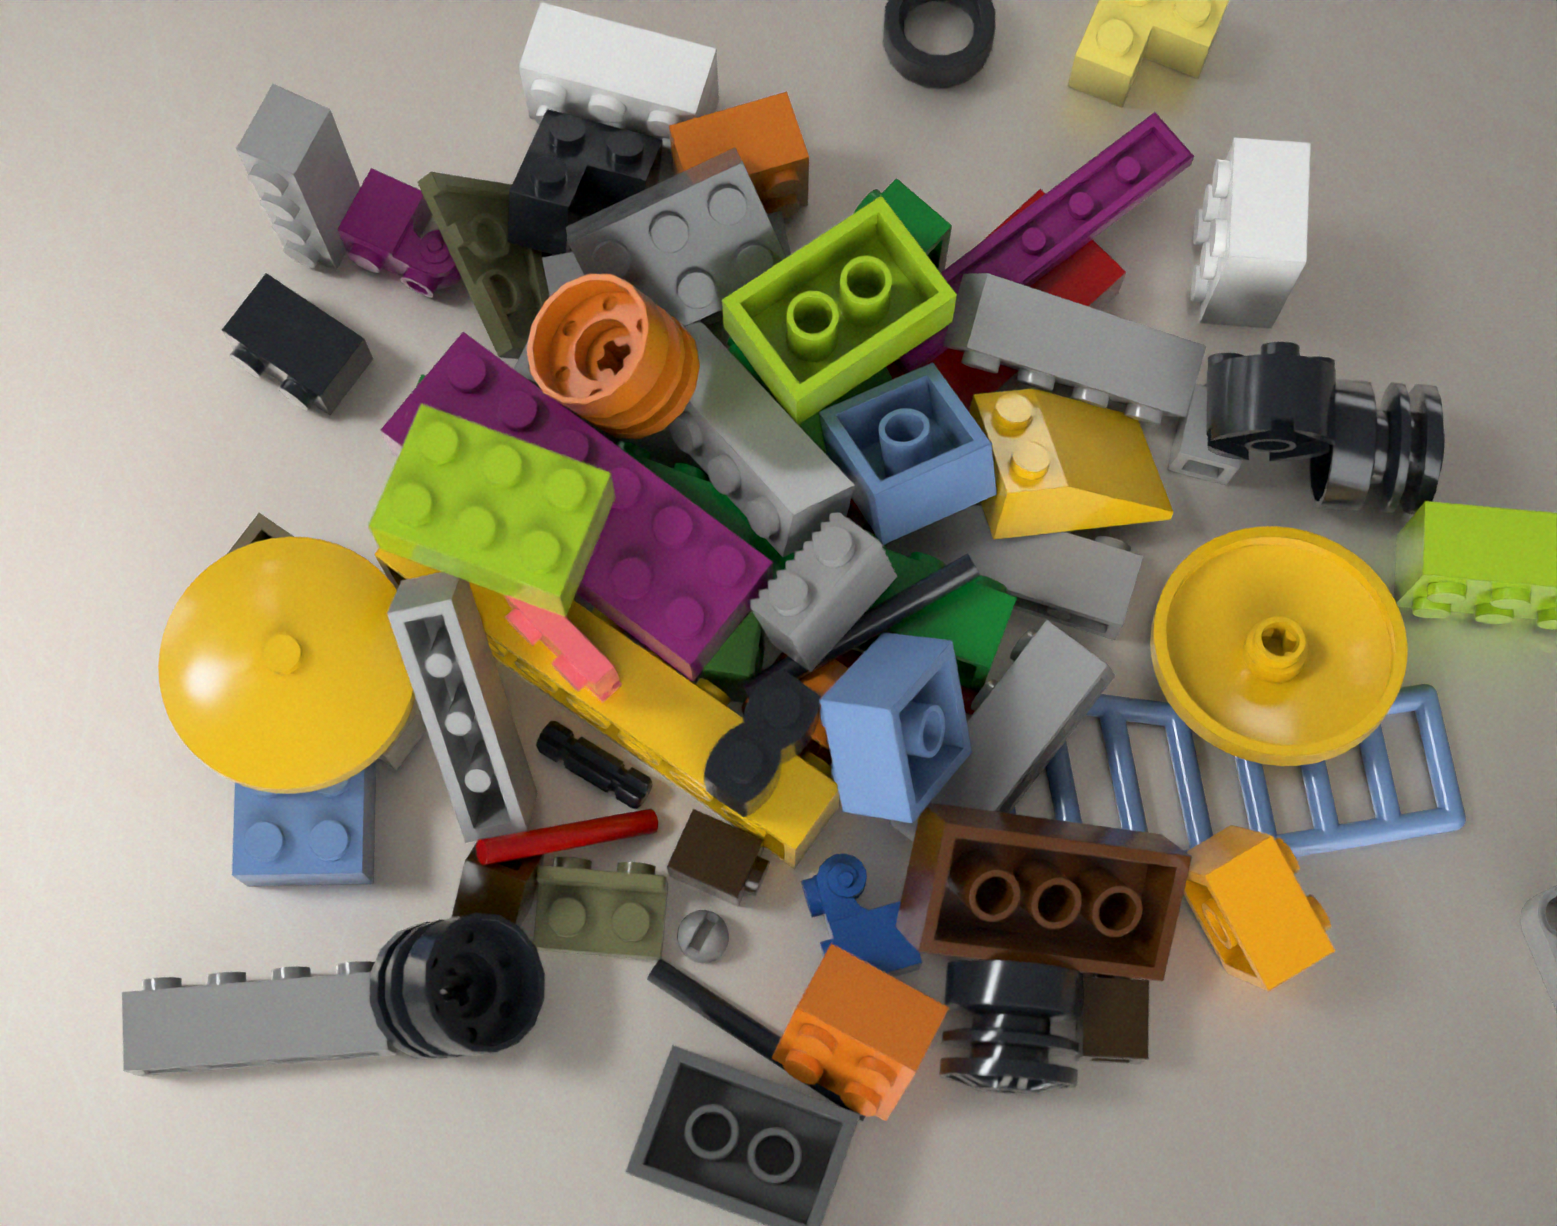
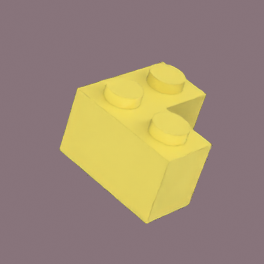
M1099 0L1075 54L1067 87L1123 107L1143 58L1198 79L1220 28L1229 0Z

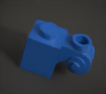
M846 853L835 854L823 862L819 867L818 874L801 881L811 917L824 915L830 939L819 942L823 957L832 943L892 977L920 969L922 965L920 953L895 927L901 901L872 910L865 909L856 902L864 892L867 872L863 863L855 856Z

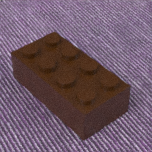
M930 802L918 817L895 927L918 952L983 960L1038 963L1082 972L1164 981L1192 856L1162 834Z

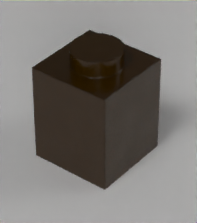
M693 809L667 865V870L670 877L739 907L745 892L756 896L765 878L770 861L761 857L764 851V839Z
M475 844L465 859L451 918L472 913L496 914L521 926L531 909L538 882L536 879L537 868L542 866L545 854L482 865L477 858Z
M1093 973V978L1083 977L1081 1017L1076 1019V1042L1079 1043V1053L1075 1055V1061L1141 1064L1148 1060L1149 980H1137L1131 977Z

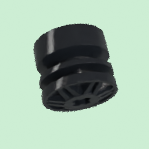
M1336 379L1335 446L1330 444V451L1328 453L1309 458L1310 494L1313 505L1321 509L1359 511L1365 503L1371 484H1373L1378 509L1385 513H1393L1401 502L1404 512L1415 514L1425 501L1433 502L1442 468L1445 447L1442 401L1437 386L1415 384L1410 393H1408L1405 384L1391 382L1384 392L1379 409H1377L1371 382Z
M484 913L466 914L447 920L440 919L433 922L419 923L398 931L380 949L371 970L369 1002L377 1027L395 1048L414 1058L445 1059L461 1057L463 1055L492 1054L518 1044L535 1025L544 1002L545 972L537 947L520 926L501 915Z
M959 960L948 962L946 967L944 1005L953 1012L972 1016V1028L943 1031L941 1044L970 1050V1057L941 1058L939 1077L959 1081L973 1087L975 1090L1004 1094L1039 1095L1053 1089L1077 1087L1078 1069L1049 1064L1048 1061L1049 1056H1070L1079 1053L1078 1042L1063 1036L1050 1034V1027L1053 1022L1071 1021L1081 1017L1083 973L1060 966L1017 961Z

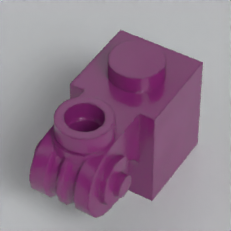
M371 168L337 229L348 252V258L358 266L374 273H379L381 268L399 276L403 274L401 277L402 283L416 293L426 297H433L437 288H449L458 283L462 278L439 229L432 230L421 238L433 216L421 190Z

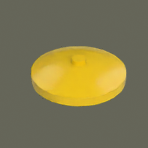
M1279 526L1244 528L1218 536L1198 547L1177 566L1166 582L1157 603L1151 626L1150 648L1154 672L1163 694L1176 714L1190 729L1216 748L1233 756L1260 764L1275 766L1314 764L1329 760L1354 748L1370 736L1388 714L1401 689L1406 672L1408 655L1406 629L1397 603L1385 583L1366 562L1347 548L1326 537L1295 528Z
M308 537L271 538L243 546L221 557L198 575L184 591L167 621L162 636L158 663L159 686L162 701L175 731L184 744L213 771L232 782L258 791L280 794L311 792L333 786L358 774L379 758L397 738L412 711L416 699L387 615L397 589L366 558L341 545L321 539Z

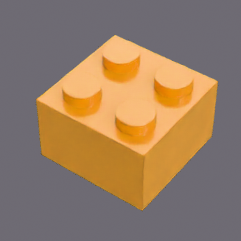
M1230 825L1186 851L1192 856L1184 896L1227 974L1270 991L1336 951L1326 934V931L1331 929L1330 920L1314 896L1311 894L1305 896L1294 874L1300 871L1298 861L1284 840L1279 837L1274 839L1269 834Z

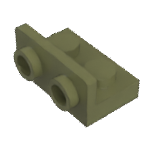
M554 857L553 866H538L536 879L539 882L533 937V944L537 947L538 951L659 960L662 958L669 885L666 876L655 875L656 866L639 862H619L617 864V872L591 870V860L577 857Z

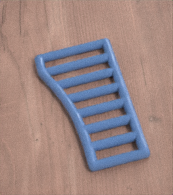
M1429 684L1401 687L1387 715L1415 711L1437 808L1401 814L1380 724L1370 736L1359 744L1374 809V819L1339 824L1326 762L1321 761L1314 764L1300 765L1314 829L1277 835L1262 764L1235 756L1250 830L1272 835L1274 839L1281 838L1289 846L1295 857L1461 829L1466 822V815L1436 689ZM1101 694L1086 715L1100 718L1121 828L1148 832L1126 724L1127 721L1165 726L1189 847L1191 849L1212 837L1213 832L1191 729L1176 714L1168 702ZM1065 741L1046 765L1055 818L1061 821L1082 823L1067 742ZM1015 807L1010 812L1011 814H1016Z

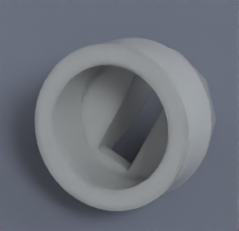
M698 910L688 914L682 920L678 928L677 939L681 951L687 958L697 963H709L718 959L725 952L728 946L729 934L726 923L718 914L709 910ZM707 919L715 925L706 936L700 951L691 947L690 944L703 921Z

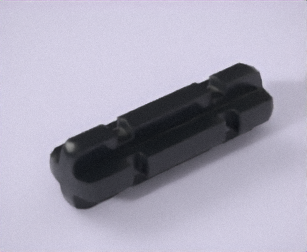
M550 721L543 728L536 742V747L541 754L556 763L560 759L563 760V765H565L566 769L606 793L610 790L614 791L615 798L632 809H638L644 803L653 785L649 776L634 767H631L629 770L625 769L624 761L582 736L577 740L574 738L575 734H573L572 730L557 721Z

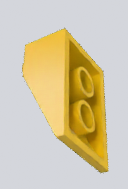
M1037 389L973 395L969 413L992 444L997 495L981 501V505L993 540L1171 520L1173 509L1139 420L1127 417L1123 412L1097 407Z

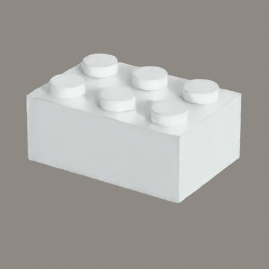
M540 2L518 66L529 118L534 119L540 125L546 110L550 109L663 139L661 160L672 163L669 126L716 112L719 103L716 48Z
M1234 137L1226 159L1216 160L1212 185H1206L1203 209L1197 208L1193 231L1194 245H1203L1200 265H1194L1191 280V301L1201 302L1200 323L1261 328L1273 327L1307 262L1311 143Z

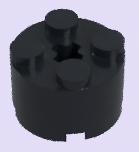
M1270 342L1263 344L1258 355L1244 356L1238 353H1216L1208 357L1206 434L1208 437L1207 447L1210 452L1227 458L1249 460V450L1269 452V461H1293L1324 455L1330 451V444L1335 446V360L1320 356H1300V346L1292 342Z

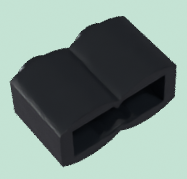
M783 669L766 677L750 696L744 711L743 723L726 732L709 754L704 770L706 792L742 817L749 816L763 806L778 784L782 764L796 757L811 740L818 724L820 695Z

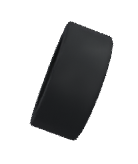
M888 0L885 5L883 47L889 62L905 79L923 87L949 88L967 82L984 67L992 50L996 10L991 0ZM928 2H947L961 8L971 18L973 22V37L969 45L961 51L949 55H933L915 48L907 40L904 33V21L908 13L916 6Z

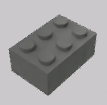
M732 148L566 227L569 245L584 275L612 274L632 284L649 297L655 305L663 308L670 316L683 323L685 327L722 310V300L787 258L736 148Z
M672 1045L625 1172L636 1178L764 1226H821L860 1114Z

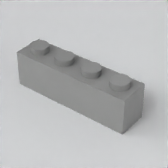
M272 84L236 150L246 168L249 181L254 185L261 199L260 204L265 208L272 222V228L278 234L284 246L283 251L290 258L305 266L315 267L319 262L337 270L347 252L337 229L359 191L360 184L331 110Z
M989 273L963 274L956 299L953 321L949 324L943 344L944 347L963 352L961 363L969 367L992 373H998L1000 365L1019 370L1016 381L1050 391L1053 390L1055 382L1073 388L1071 398L1103 408H1107L1108 401L1113 400L1127 405L1125 416L1160 425L1162 416L1186 418L1206 350L1205 345Z
M698 321L686 327L696 341L700 362L696 390L682 414L671 422L666 429L671 433L676 445L683 452L689 453L709 475L716 490L721 494L727 495L747 517L754 532L760 537L766 538L778 553L785 557L803 548V542L812 541V533L821 531V523L830 522V513L839 512L843 516H847L855 485L701 321Z
M981 502L887 543L886 549L910 557L912 552L925 553L941 560L946 565L968 553L980 575L1002 583L1007 588L1005 593L1017 598L1013 609L1112 640H1116L1124 624L1143 560L1142 555L1130 552L1131 547L1121 540L1098 536L1093 541L1070 534L1071 531L993 540Z
M444 572L402 580L387 615L465 843L527 831L538 793L469 581Z
M1048 620L1044 622L1038 631L1034 628L1026 631L1010 654V659L1014 661L999 681L995 678L989 680L974 698L971 709L975 713L967 722L972 753L931 800V803L1010 813L1114 679L1115 674L1108 664ZM918 817L913 823L896 820L890 821L889 824L912 842L914 841Z
M356 961L336 964V975L312 977L310 967L276 968L271 970L272 980L246 982L245 972H220L208 974L207 985L182 987V978L178 977L142 980V990L122 992L124 1072L144 1076L396 1055V1048L377 1027L369 1002L370 973L375 962Z

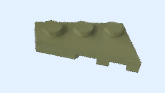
M430 172L417 183L497 355L501 358L519 359L529 340L531 325L550 295L541 251L508 243L509 190L512 184Z

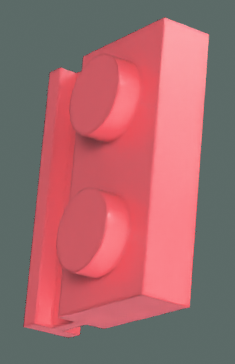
M504 595L509 606L513 609L505 618L531 645H534L540 639L557 656L551 664L574 689L579 692L586 685L604 703L622 685L614 665L566 617Z

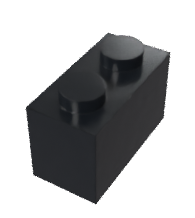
M267 273L222 329L233 349L230 357L234 362L257 378L265 371L282 383L278 388L279 391L294 404L307 411L314 404L328 415H331L373 360L368 345L362 336Z

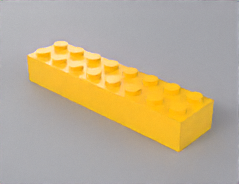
M380 548L374 554L387 578L397 590L402 580L442 572ZM469 582L492 655L496 660L732 826L764 839V848L793 869L797 867L839 806L840 795L838 785L833 781L832 767L808 751H805L801 758L796 756L782 764L778 784L770 798L757 811L749 816L742 817L706 792L704 782L705 765L713 747L726 732L743 723V718L727 707L731 702L727 694L703 678H700L696 684L692 683L676 672L673 666L648 647L644 646L642 648L623 635L625 630L598 609L594 608L590 612L573 600L566 618L614 665L619 681L622 684L602 703L586 685L578 692L560 675L551 664L557 656L540 639L534 645H531L509 623L505 616L513 609L509 606L503 594Z

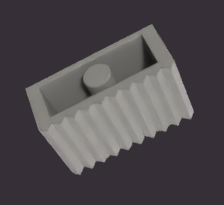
M839 512L830 513V522L821 523V531L812 533V541L803 542L804 550L795 552V560L786 561V570L777 571V579L768 581V589L759 590V599L750 600L751 610L770 642L808 671H812L897 577L894 569L891 567L892 564L888 561L889 557L885 554L886 551L882 548L883 545Z

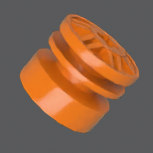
M587 274L561 286L544 302L534 319L526 349L530 374L542 392L615 438L641 439L666 428L682 414L694 394L700 369L696 341L683 323L670 316L663 308L655 305L649 297L632 284L612 274Z

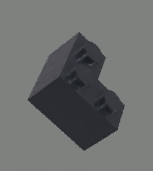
M547 109L509 190L508 243L553 255L568 253L570 245L566 232L567 226L582 220L584 216H591L659 183L663 139Z

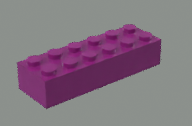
M464 331L380 429L391 453L398 458L419 407L423 404L610 472L615 499L576 593L691 681L697 678L751 610L750 600L759 599V590L767 589L768 581L773 580L772 561L559 402L543 393L539 387Z

